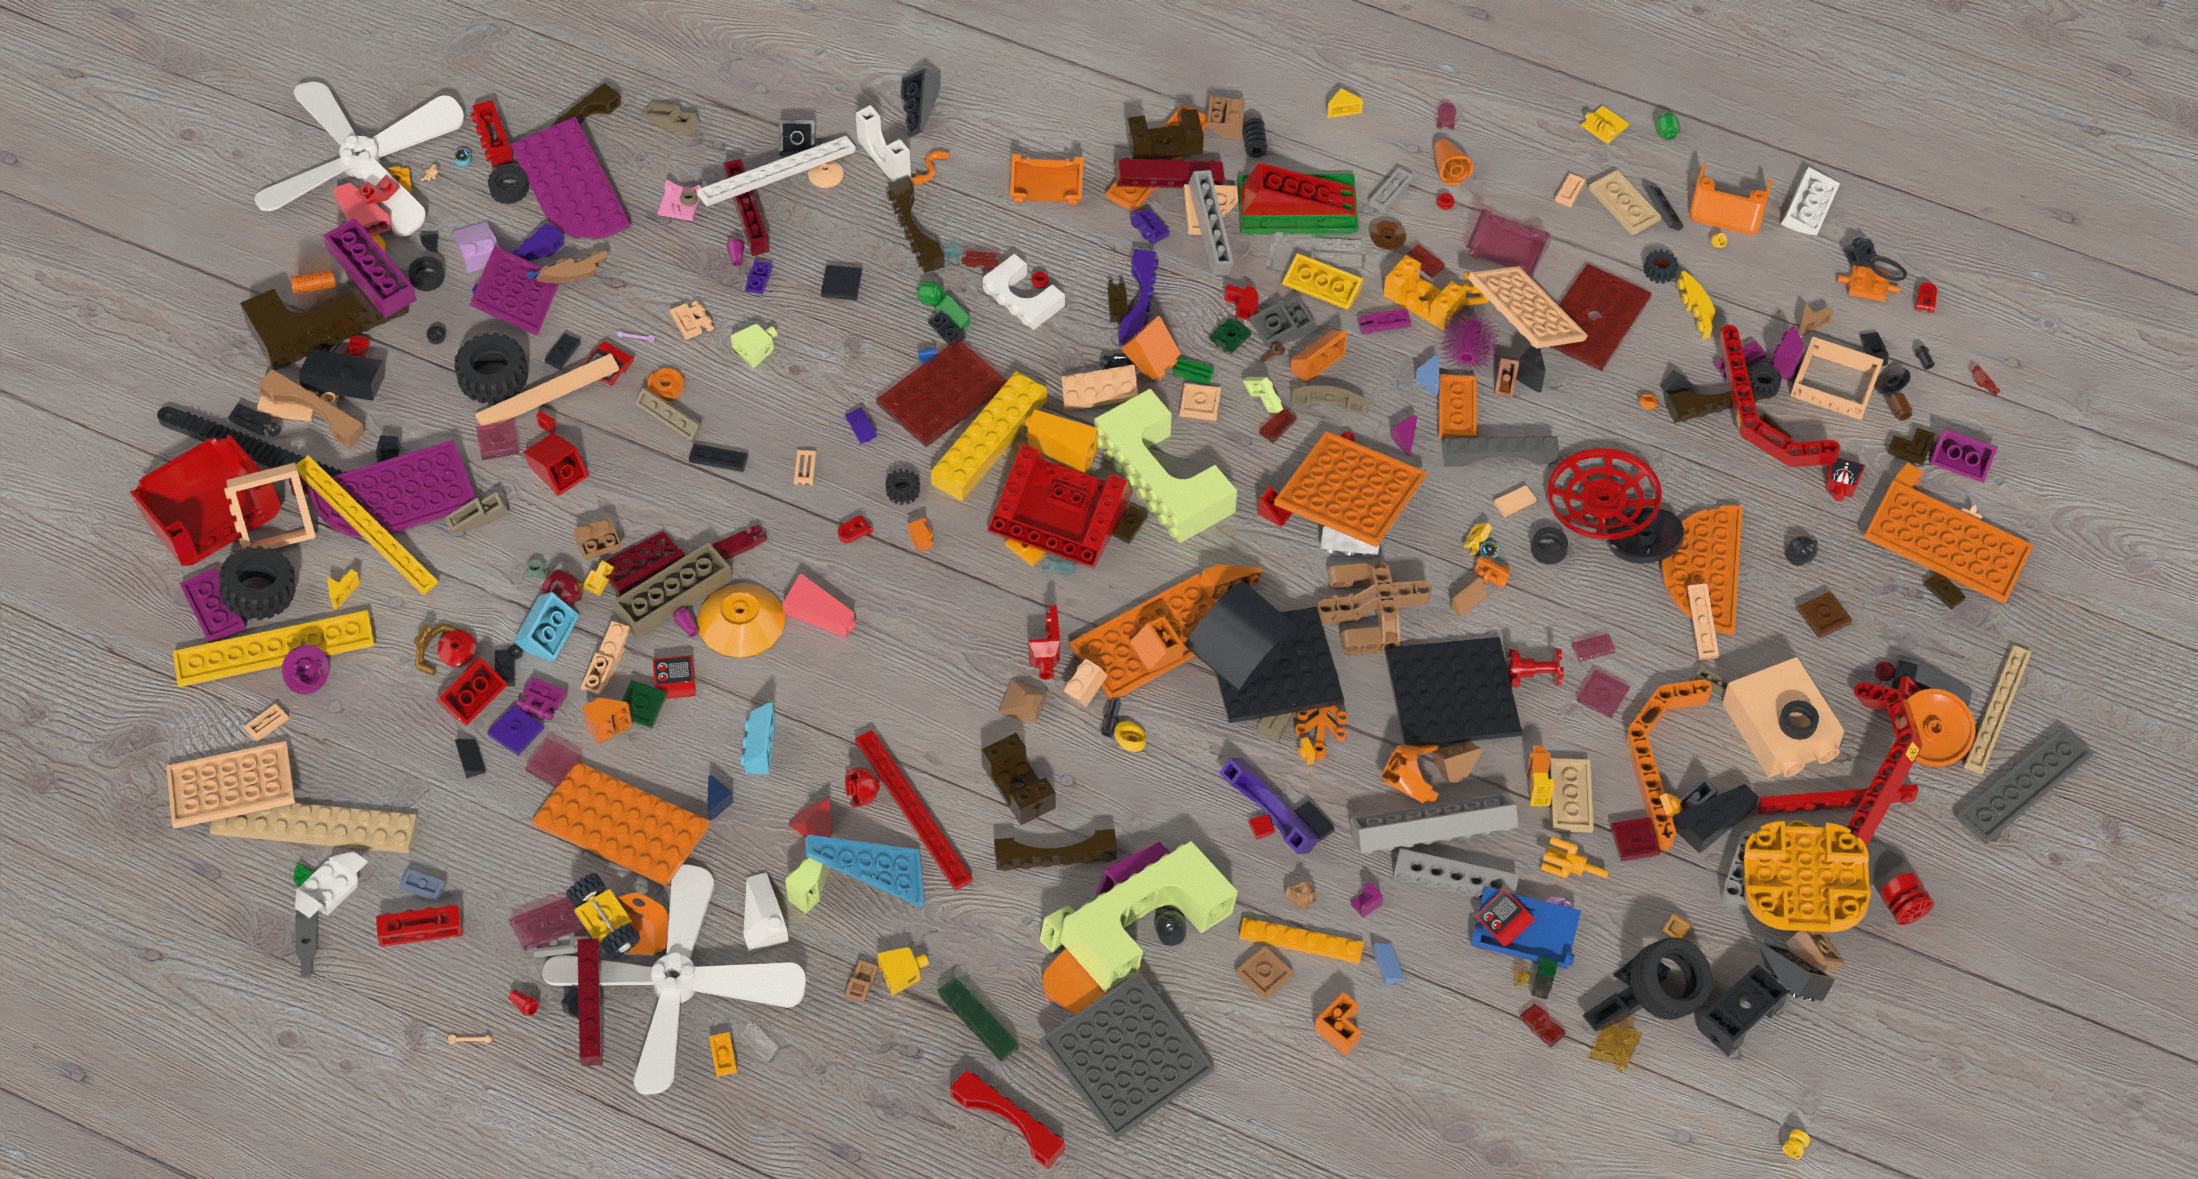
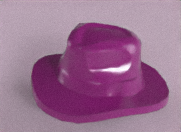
M302 645L293 649L285 656L282 663V675L285 684L291 691L303 695L311 694L322 688L327 681L329 665L324 652L319 647Z

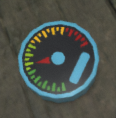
M467 149L456 150L453 153L454 163L458 166L468 165L471 162L470 152Z
M1488 541L1481 545L1480 556L1484 558L1489 556L1494 560L1498 557L1499 547L1496 543Z

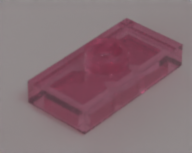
M1609 633L1572 643V648L1578 662L1612 654L1616 650Z

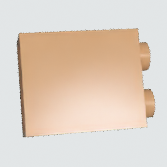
M1797 657L1728 683L1722 705L1768 778L1783 773L1784 777H1791L1799 773L1806 763L1817 760L1820 764H1824L1838 756L1840 752L1838 748L1844 734V729ZM1791 701H1806L1813 705L1818 712L1819 722L1816 731L1807 739H1792L1785 735L1780 728L1779 718L1781 711ZM1790 713L1787 717L1788 721L1796 727H1808L1811 723L1810 719L1802 713Z

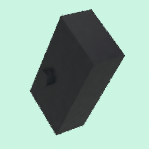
M315 349L310 350L299 371L300 385L306 390L321 393L332 392L335 395L371 401L374 400L385 377L383 360Z

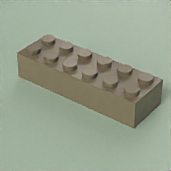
M708 542L613 601L614 613L624 625L631 628L630 633L637 640L673 618V615L678 610L689 608L732 581L731 567Z

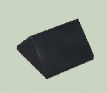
M779 119V155L791 156L816 147L815 120Z
M1531 345L1520 357L1516 380L1538 393L1542 391L1546 371L1540 348Z

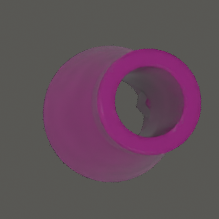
M739 238L730 239L727 244V250L733 266H741L743 264L745 244Z
M682 608L673 615L674 622L689 637H694L699 633L690 610Z

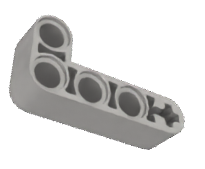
M1752 831L1744 832L1740 838L1721 895L1724 904L1749 913L1751 912L1745 901L1744 861L1740 859H1744L1747 840L1752 833L1755 834Z

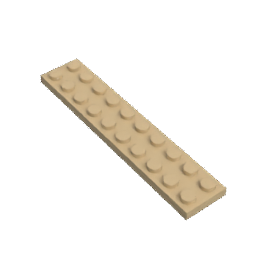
M294 803L211 821L209 832L212 835L409 853L417 823V815Z

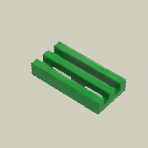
M1179 357L1173 375L1208 385L1214 373V367Z

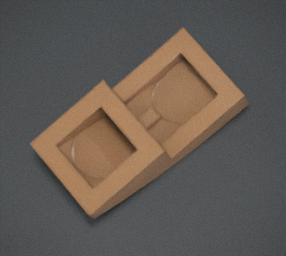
M859 960L844 997L865 1003L877 976L879 966Z

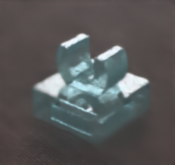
M962 247L944 248L943 254L944 258H947V265H951L950 260L952 258H955L957 265H960Z

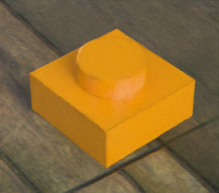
M1309 738L1300 739V747L1298 748L1300 758H1304L1306 765L1314 763L1315 751Z
M1674 913L1663 928V931L1671 937L1681 939L1684 938L1692 924Z

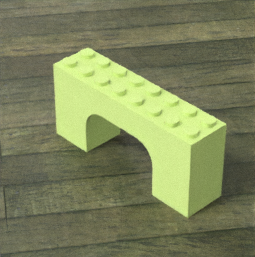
M1149 389L1094 419V427L1098 428V448L1104 452L1105 458L1114 464L1116 471L1128 480L1130 487L1132 486L1135 489L1139 499L1145 501L1149 511L1155 513L1160 524L1165 525L1170 536L1179 543H1182L1235 513L1237 490L1216 465L1189 479L1174 478L1164 470L1148 451V448L1171 436L1172 414L1154 392Z
M1190 841L1185 845L1178 846L1171 854H1165L1158 862L1147 865L1140 873H1134L1127 881L1116 884L1109 892L1100 894L1093 902L1085 903L1075 913H1069L1064 918L1060 942L1105 993H1108L1139 971L1143 950L1124 930L1125 927L1158 907L1170 906L1181 911L1197 930L1203 933L1233 913L1238 891L1195 844Z

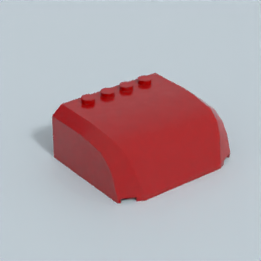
M227 435L225 439H208L148 473L138 481V487L134 491L131 490L130 493L147 524L181 566H193L242 537L241 532L237 533L234 524L237 521L236 515L232 516L229 507L232 504L231 498L227 499L224 488H228L226 480L262 470L231 435ZM272 482L236 491L247 533L275 518L282 508Z

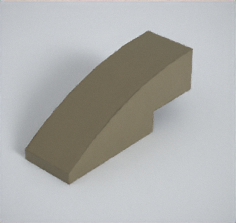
M650 103L642 113V116L652 123L680 134L692 136L700 125L695 113L681 112L679 106Z
M495 492L482 501L478 498L445 516L451 532L455 533L487 524L508 514L509 510L503 497L498 492Z

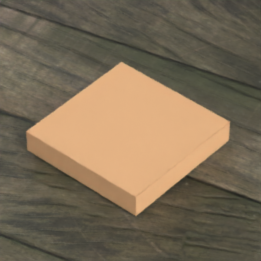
M1185 383L1179 416L1216 421L1221 388Z

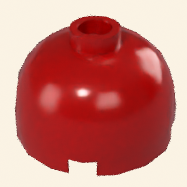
M862 767L848 769L847 771L850 774L845 775V790L847 797L851 795L853 800L849 804L853 808L871 804L880 790V781L876 779L869 769Z

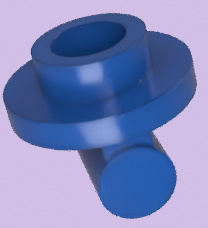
M936 348L918 350L919 361L926 365L934 363L937 359Z

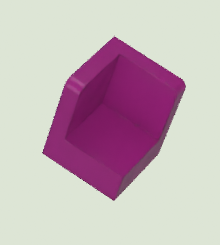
M1368 882L1364 885L1363 893L1351 901V906L1364 918L1382 905L1383 895L1371 882Z

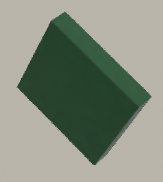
M631 680L621 701L627 702L629 705L631 722L652 729L668 694L660 689Z

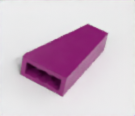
M1159 841L1106 868L1096 895L1099 896L1104 892H1109L1116 884L1127 881L1134 873H1140L1147 865L1154 864L1165 854L1171 853Z

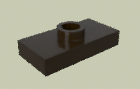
M1131 506L1114 530L1113 537L1130 544L1148 518V513Z
M1939 573L1934 574L1924 583V586L1951 610L1966 598L1961 591Z

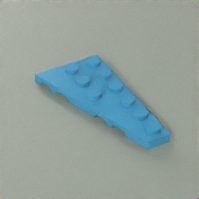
M807 835L805 837L806 857L919 907L924 905L920 849Z

